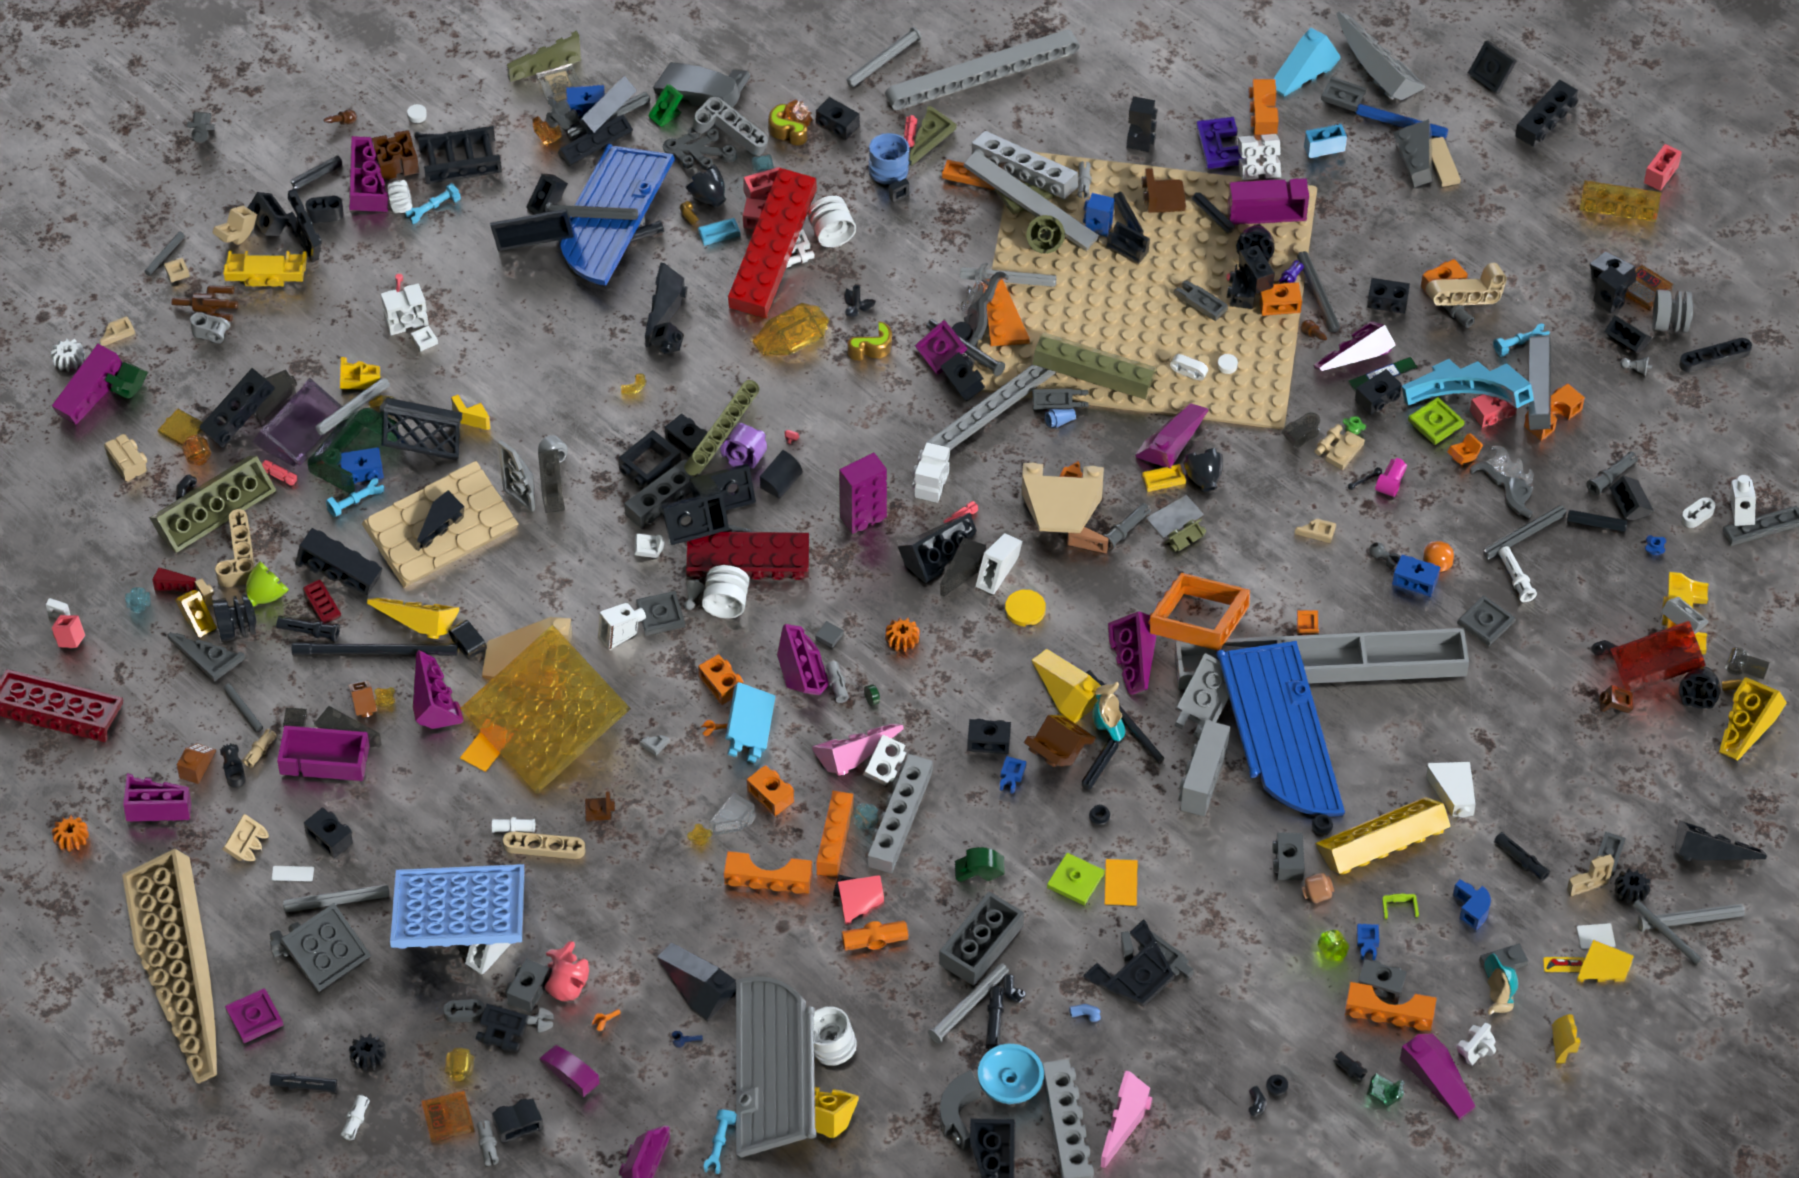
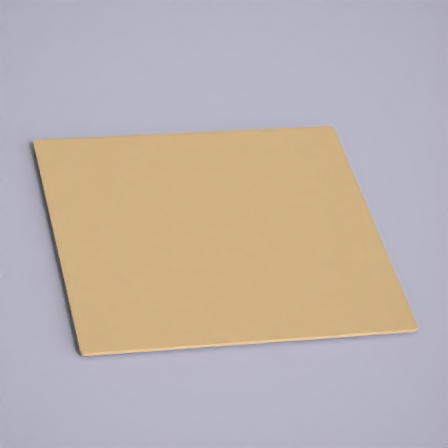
M1034 152L1078 172V175V164L1084 161V168H1086V161L1091 164L1090 176L1092 181L1088 198L1084 199V192H1082V198L1078 197L1077 188L1065 199L1056 196L1048 201L1085 226V223H1083L1086 212L1084 211V204L1086 199H1090L1092 193L1113 198L1114 193L1121 191L1144 230L1143 235L1150 238L1149 253L1137 264L1106 248L1108 237L1098 235V239L1087 251L1065 237L1062 246L1055 252L1049 254L1039 253L1028 244L1026 237L1027 228L1036 216L1026 209L1013 215L1004 203L992 270L1055 275L1057 279L1055 287L1005 283L1030 338V344L990 346L987 321L982 339H979L977 348L996 361L1004 362L1005 369L1001 375L995 376L992 370L975 360L973 370H978L984 378L982 383L985 388L981 392L994 393L1033 365L1034 353L1040 336L1048 333L1157 367V371L1146 400L1058 372L1035 389L1072 388V390H1088V395L1086 396L1073 395V402L1086 401L1091 406L1170 416L1177 415L1187 405L1192 403L1208 408V412L1203 420L1284 429L1300 313L1262 316L1259 293L1255 294L1253 309L1230 306V298H1227L1228 286L1232 287L1233 283H1229L1226 276L1231 271L1235 272L1236 264L1239 265L1236 244L1240 234L1246 228L1256 224L1235 225L1232 233H1226L1192 201L1194 193L1200 192L1229 219L1227 204L1230 182L1264 180H1243L1242 177ZM1146 168H1153L1154 180L1180 179L1183 181L1186 201L1185 211L1148 213L1147 203L1143 201V191H1145V188H1142L1141 177L1145 176ZM1016 178V179H1018L1019 181H1021L1022 183H1027V182H1025V181H1023V180H1021V179H1019V178ZM1308 185L1309 204L1307 221L1258 223L1269 230L1274 238L1275 251L1268 262L1275 272L1274 284H1279L1281 274L1288 270L1293 261H1298L1297 256L1299 252L1306 251L1309 253L1317 187ZM1115 201L1113 224L1110 229L1112 233L1117 221L1128 227ZM1303 270L1298 274L1295 283L1299 282L1301 298L1303 297L1305 282ZM1187 280L1226 303L1228 310L1219 319L1214 321L1185 301H1181L1175 296L1173 291L1177 287L1183 289L1181 284ZM1176 354H1182L1204 363L1208 367V372L1205 378L1199 381L1175 372L1170 367V363ZM1224 354L1235 356L1238 360L1237 370L1231 374L1222 373L1218 369V359ZM1033 390L1024 397L1033 398Z

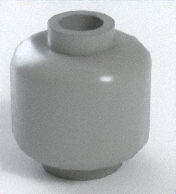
M549 435L539 443L538 453L547 463L556 465L564 461L568 448L560 438L555 435Z

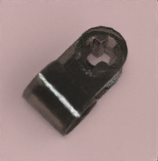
M1313 412L1307 413L1286 425L1282 430V434L1294 448H1299L1319 434L1320 417Z

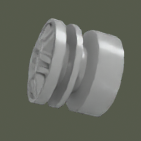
M1657 289L1653 306V330L1667 331L1670 323H1673L1674 331L1678 332L1681 323L1682 332L1688 333L1693 318L1691 292L1685 291L1682 300L1681 291H1677L1675 299H1672L1670 290Z

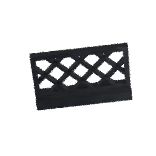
M386 398L380 405V413L382 414L381 446L458 460L459 423L462 420V412L392 398ZM388 415L394 416L398 423L393 426L388 420ZM411 419L418 426L411 429L405 421ZM431 423L436 430L430 433L424 424ZM400 424L408 432L403 437L396 430V427ZM445 426L453 428V435L451 437L443 430ZM419 428L427 436L423 440L415 433ZM389 432H392L398 440L396 442L387 440ZM437 432L445 439L441 444L433 436ZM411 435L417 444L409 445L405 438ZM430 439L436 447L429 449L423 442ZM448 442L453 448V453L447 452L442 446Z

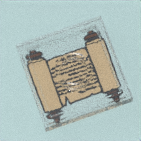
M572 63L536 73L537 81L547 103L551 99H554L556 102L566 100V88L582 87Z

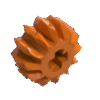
M899 617L898 621L891 620L890 625H887L885 640L890 648L895 647L896 652L899 649H903L906 652L907 648L913 650L915 644H918L920 630L916 627L915 621L910 622L909 618L902 620Z
M72 815L69 819L62 817V822H55V828L52 829L53 841L56 845H59L61 851L65 848L69 852L72 848L79 851V845H85L86 839L89 837L87 824L82 822L80 817L76 819Z

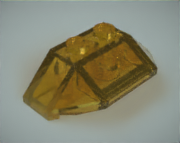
M800 303L769 319L754 338L753 343L763 356H769V354L792 355L823 339L829 324V318L819 306Z

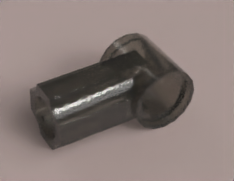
M1734 647L1730 651L1725 669L1734 675L1745 673L1764 680L1770 662L1749 656L1745 649Z

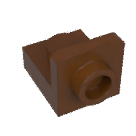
M1611 685L1600 694V711L1606 712L1612 707L1626 713L1633 710V692Z
M610 791L606 792V798L585 799L586 821L611 820V812L615 811V799L610 798Z

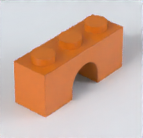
M1253 79L1252 87L1248 88V97L1252 98V101L1249 102V112L1253 113V116H1250V127H1254V135H1277L1278 109L1266 107L1275 106L1276 81L1275 79Z
M1567 383L1562 388H1557L1553 395H1551V428L1530 430L1529 410L1525 414L1524 427L1539 440H1543L1555 431L1557 418L1553 414H1561L1569 420L1583 409L1585 397Z

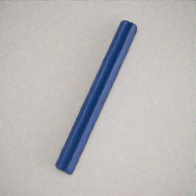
M1359 104L1356 111L1357 115L1403 128L1422 122L1421 120ZM1430 123L1432 136L1446 139L1448 128Z

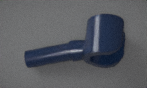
M674 1031L671 1034L674 1039L680 1038L679 1040L672 1041L677 1048L684 1046L685 1042L703 1040L702 1035L683 1036L681 1031Z

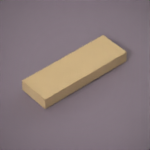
M1444 138L1431 139L1432 165L1441 187L1460 184V176Z

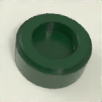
M874 684L865 686L864 694L870 706L879 704L880 694Z

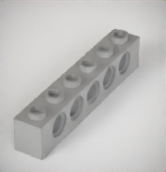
M984 131L971 143L972 154L977 151L1012 176L1065 199L1078 188V172L987 131Z
M909 754L907 760L902 761L899 771L901 775L899 778H895L893 784L894 792L892 795L889 794L886 801V812L882 811L880 815L879 829L875 828L872 836L873 844L872 846L869 845L866 850L865 857L868 858V867L892 874L932 775V760Z
M1069 1059L1043 1062V1080L1061 1178L1094 1177L1093 1165L1088 1164L1087 1159L1090 1158L1089 1145L1084 1143V1138L1087 1137L1086 1127L1081 1125L1080 1119H1083L1082 1106L1077 1105L1079 1090L1078 1086L1074 1087L1073 1080H1076L1075 1068L1070 1067ZM1057 1084H1064V1085H1066V1086L1061 1087V1086H1058ZM1061 1103H1068L1069 1105L1063 1106ZM1071 1122L1072 1125H1066L1064 1123ZM1073 1141V1142H1075L1076 1144L1071 1145V1144H1068V1142ZM1072 1161H1078V1162H1080V1163H1079V1164H1073V1163H1071V1162H1072Z

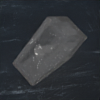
M733 793L709 822L710 834L719 835L743 831L747 825H751L755 820V805Z

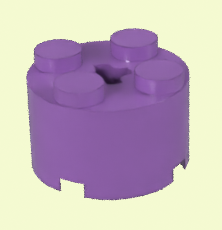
M738 423L722 443L721 454L723 457L726 455L729 459L728 463L733 467L747 463L749 468L753 469L767 450L766 435L761 430H756L744 423Z

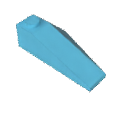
M1310 28L1303 35L1274 77L1276 93L1286 96L1302 87L1303 83L1308 80L1313 81L1317 78V75L1323 72L1327 73L1336 65L1341 56L1326 35L1313 28Z

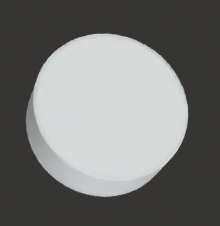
M416 104L408 108V119L411 122L421 123L426 119L427 112L424 106Z
M1231 354L1220 356L1218 359V369L1222 373L1231 374L1237 370L1238 360L1235 356Z

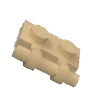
M1336 424L1334 428L1329 429L1327 436L1318 442L1314 452L1318 456L1323 452L1328 454L1326 462L1343 470L1362 448L1365 440L1350 431H1347L1343 436L1340 434L1343 429L1342 426ZM1332 441L1337 442L1334 447L1330 445Z

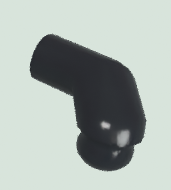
M188 474L176 485V500L186 495L188 486L194 487L197 484L196 477Z
M1607 640L1596 642L1591 647L1592 653L1597 656L1610 653L1619 657L1623 649Z
M1007 974L1004 976V995L1013 1002L1019 1003L1025 998V991H1020V988L1016 989L1014 987V976Z
M1254 1086L1249 1090L1254 1101L1248 1111L1252 1117H1257L1259 1114L1262 1115L1264 1113L1267 1100L1259 1087Z

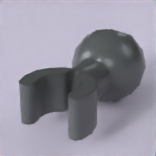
M1374 542L1370 545V554L1375 558H1383L1386 560L1387 566L1394 569L1396 563L1392 560L1399 562L1401 556L1397 553H1388L1380 542Z

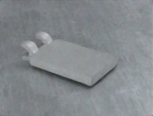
M1206 653L1204 654L1176 708L1181 713L1174 726L1182 729L1188 718L1198 723L1193 734L1196 737L1199 728L1204 727L1206 720L1216 723L1229 698L1219 660Z

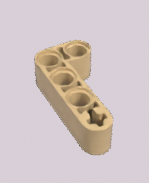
M1490 263L1484 267L1480 279L1433 280L1427 284L1426 292L1434 304L1439 306L1494 304L1502 296L1507 277L1497 263Z
M241 509L233 510L229 514L234 559L221 561L215 567L217 581L221 587L246 585L249 574L255 567L248 517L246 512Z

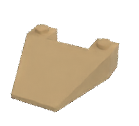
M1023 463L1022 496L1039 531L1081 533L1102 499L1104 467L1084 466L1083 478L1043 476V464Z
M549 617L489 640L487 642L482 677L540 699L562 700L564 689L563 669L545 668L548 648L570 649L572 638L571 618Z

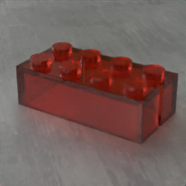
M1690 621L1611 649L1624 687L1630 692L1645 688L1644 684L1646 683L1652 686L1696 668L1706 666Z

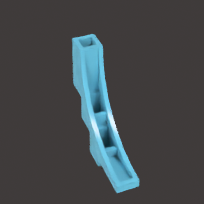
M1447 359L1432 366L1433 372L1402 386L1404 401L1407 405L1435 396L1455 393L1493 396L1510 403L1516 408L1534 400L1531 384L1507 363L1489 371L1478 361L1460 369L1450 359Z

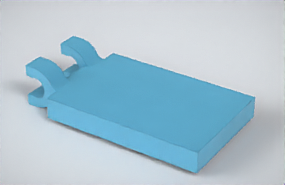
M739 682L735 685L725 736L726 740L731 741L728 755L736 757L737 752L742 751V746L750 748L747 762L755 764L756 758L759 759L761 757V753L767 748L776 695Z

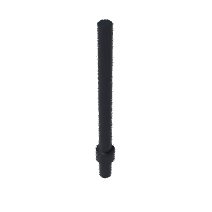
M1091 670L1086 672L1101 686L1105 685L1102 680H1098ZM1119 704L1122 721L1158 763H1161L1165 759Z

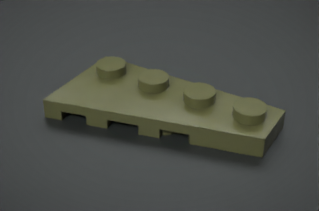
M577 30L571 33L572 36L564 40L562 37L555 40L556 44L546 48L543 46L533 55L528 53L508 63L507 72L510 82L581 61L580 38Z

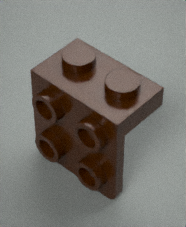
M1146 168L1145 176L1141 177L1142 188H1145V191H1143V201L1147 203L1148 213L1185 211L1186 201L1183 181L1180 179L1154 180L1153 168Z

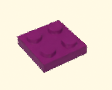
M945 320L939 323L915 345L938 375L943 372V369L940 367L958 352L962 355L968 349Z
M265 988L225 1006L226 1012L243 1043L284 1026Z

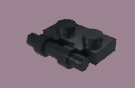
M486 1004L480 1025L487 1027L486 1033L478 1031L476 1040L482 1041L483 1044L488 1046L493 1044L502 1047V1050L518 1051L520 1043L513 1042L512 1039L513 1036L522 1038L529 1016ZM495 1030L506 1033L504 1039L494 1036Z

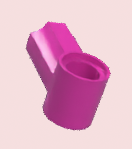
M1400 458L1391 459L1384 474L1379 476L1375 491L1395 497L1401 479L1407 469V464Z

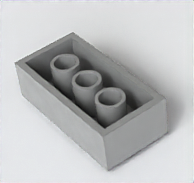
M1206 720L1204 727L1199 728L1197 734L1198 741L1197 744L1193 745L1191 752L1192 759L1188 761L1186 766V777L1182 778L1179 790L1181 791L1178 801L1181 802L1182 811L1205 817L1228 750L1230 726Z

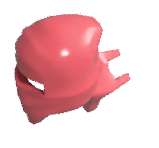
M573 941L567 942L561 949H551L546 953V956L551 957L553 961L548 964V967L552 968V974L544 989L552 997L560 1001H573L578 998L589 976V964L586 959L583 958L573 964L574 961H577L576 955L572 954L575 946Z

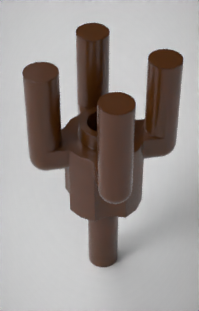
M209 285L207 287V294L194 293L192 298H172L171 300L172 305L192 306L193 311L206 312L205 314L222 317L228 322L233 321V315L215 313L216 309L238 308V301L219 299L215 295L216 293L234 294V286Z

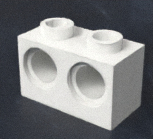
M882 735L863 775L885 786L888 781L893 782L898 772L894 769L897 762L902 763L906 752L903 751L906 745ZM885 748H894L896 755L893 757L888 756ZM877 766H884L887 770V774H878L876 770Z

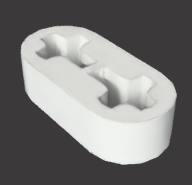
M1176 354L1170 363V367L1175 372L1199 381L1203 380L1208 372V367L1204 363L1182 354Z
M1707 497L1699 499L1683 511L1682 524L1688 528L1697 527L1713 515L1716 506L1715 502Z

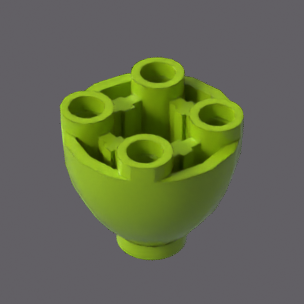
M261 561L252 569L246 583V593L253 607L257 604L276 601L289 591L282 582L278 584L280 579L273 572L269 571L267 573L269 569Z

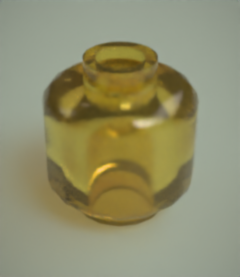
M454 1048L452 1052L447 1054L445 1073L451 1076V1080L463 1082L465 1078L472 1076L475 1058L470 1053V1050Z

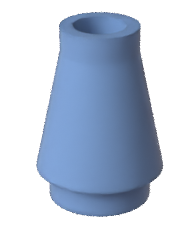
M1073 408L1050 409L1049 412L1045 413L1047 426L1054 429L1076 419Z

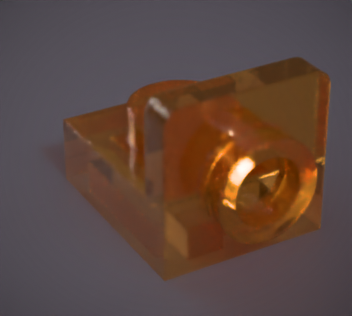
M539 116L532 119L534 132L546 146L562 137L560 125L550 128L546 121L543 122Z

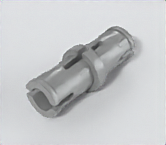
M1084 161L1078 164L1077 195L1082 198V192H1084L1085 199L1090 196L1089 190L1092 181L1090 176L1091 164L1086 161V168H1084Z
M829 662L825 667L829 674V685L833 688L836 702H846L849 696L845 688V678L840 672L838 662Z
M484 1120L485 1129L482 1121L477 1123L480 1136L479 1146L483 1150L485 1165L491 1166L490 1157L494 1165L499 1162L495 1149L497 1142L492 1134L491 1122Z

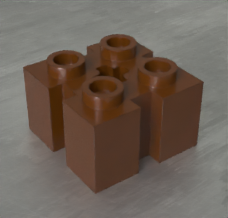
M409 130L394 133V137L387 138V135L372 138L376 159L384 181L397 178L399 173H404V176L419 173L418 158Z

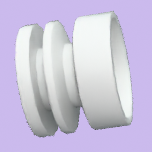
M839 196L823 197L816 201L807 212V217L822 246H840L848 242L856 232V224L849 213V209L845 201Z
M728 565L711 568L707 573L706 589L704 590L702 600L703 608L711 615L719 618H736L742 615L745 611L746 594L748 593L749 577L746 572L740 568Z
M824 1007L816 1010L814 1016V1057L825 1065H838L846 1062L852 1057L857 1046V1040L847 1014L836 1007Z

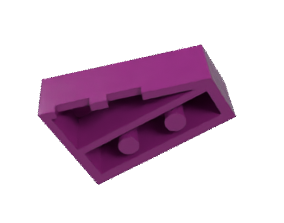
M127 773L123 801L126 821L190 820L192 804L189 787L168 782L160 784L152 782L151 778L145 777L143 780L134 778L133 774Z

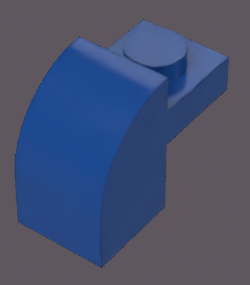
M1459 879L1454 886L1453 896L1464 903L1459 919L1477 931L1488 917L1491 904L1490 894L1484 886H1481L1477 891L1471 884Z

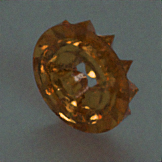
M794 100L787 104L786 116L789 120L804 123L806 127L813 120L811 117L812 112L808 111V106H804L803 101L798 102V100Z

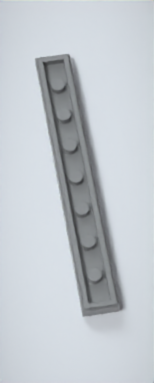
M975 151L964 163L965 168L1034 216L1050 215L1057 218L1063 224L1065 237L1083 250L1087 251L1098 239V235L979 152Z
M1031 365L933 436L927 443L948 447L950 450L1056 372Z

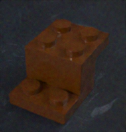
M1048 715L1036 736H1027L1024 744L1029 746L1028 750L1038 756L1040 754L1045 757V762L1049 765L1063 767L1072 766L1085 744L1092 745L1096 737L1064 715Z

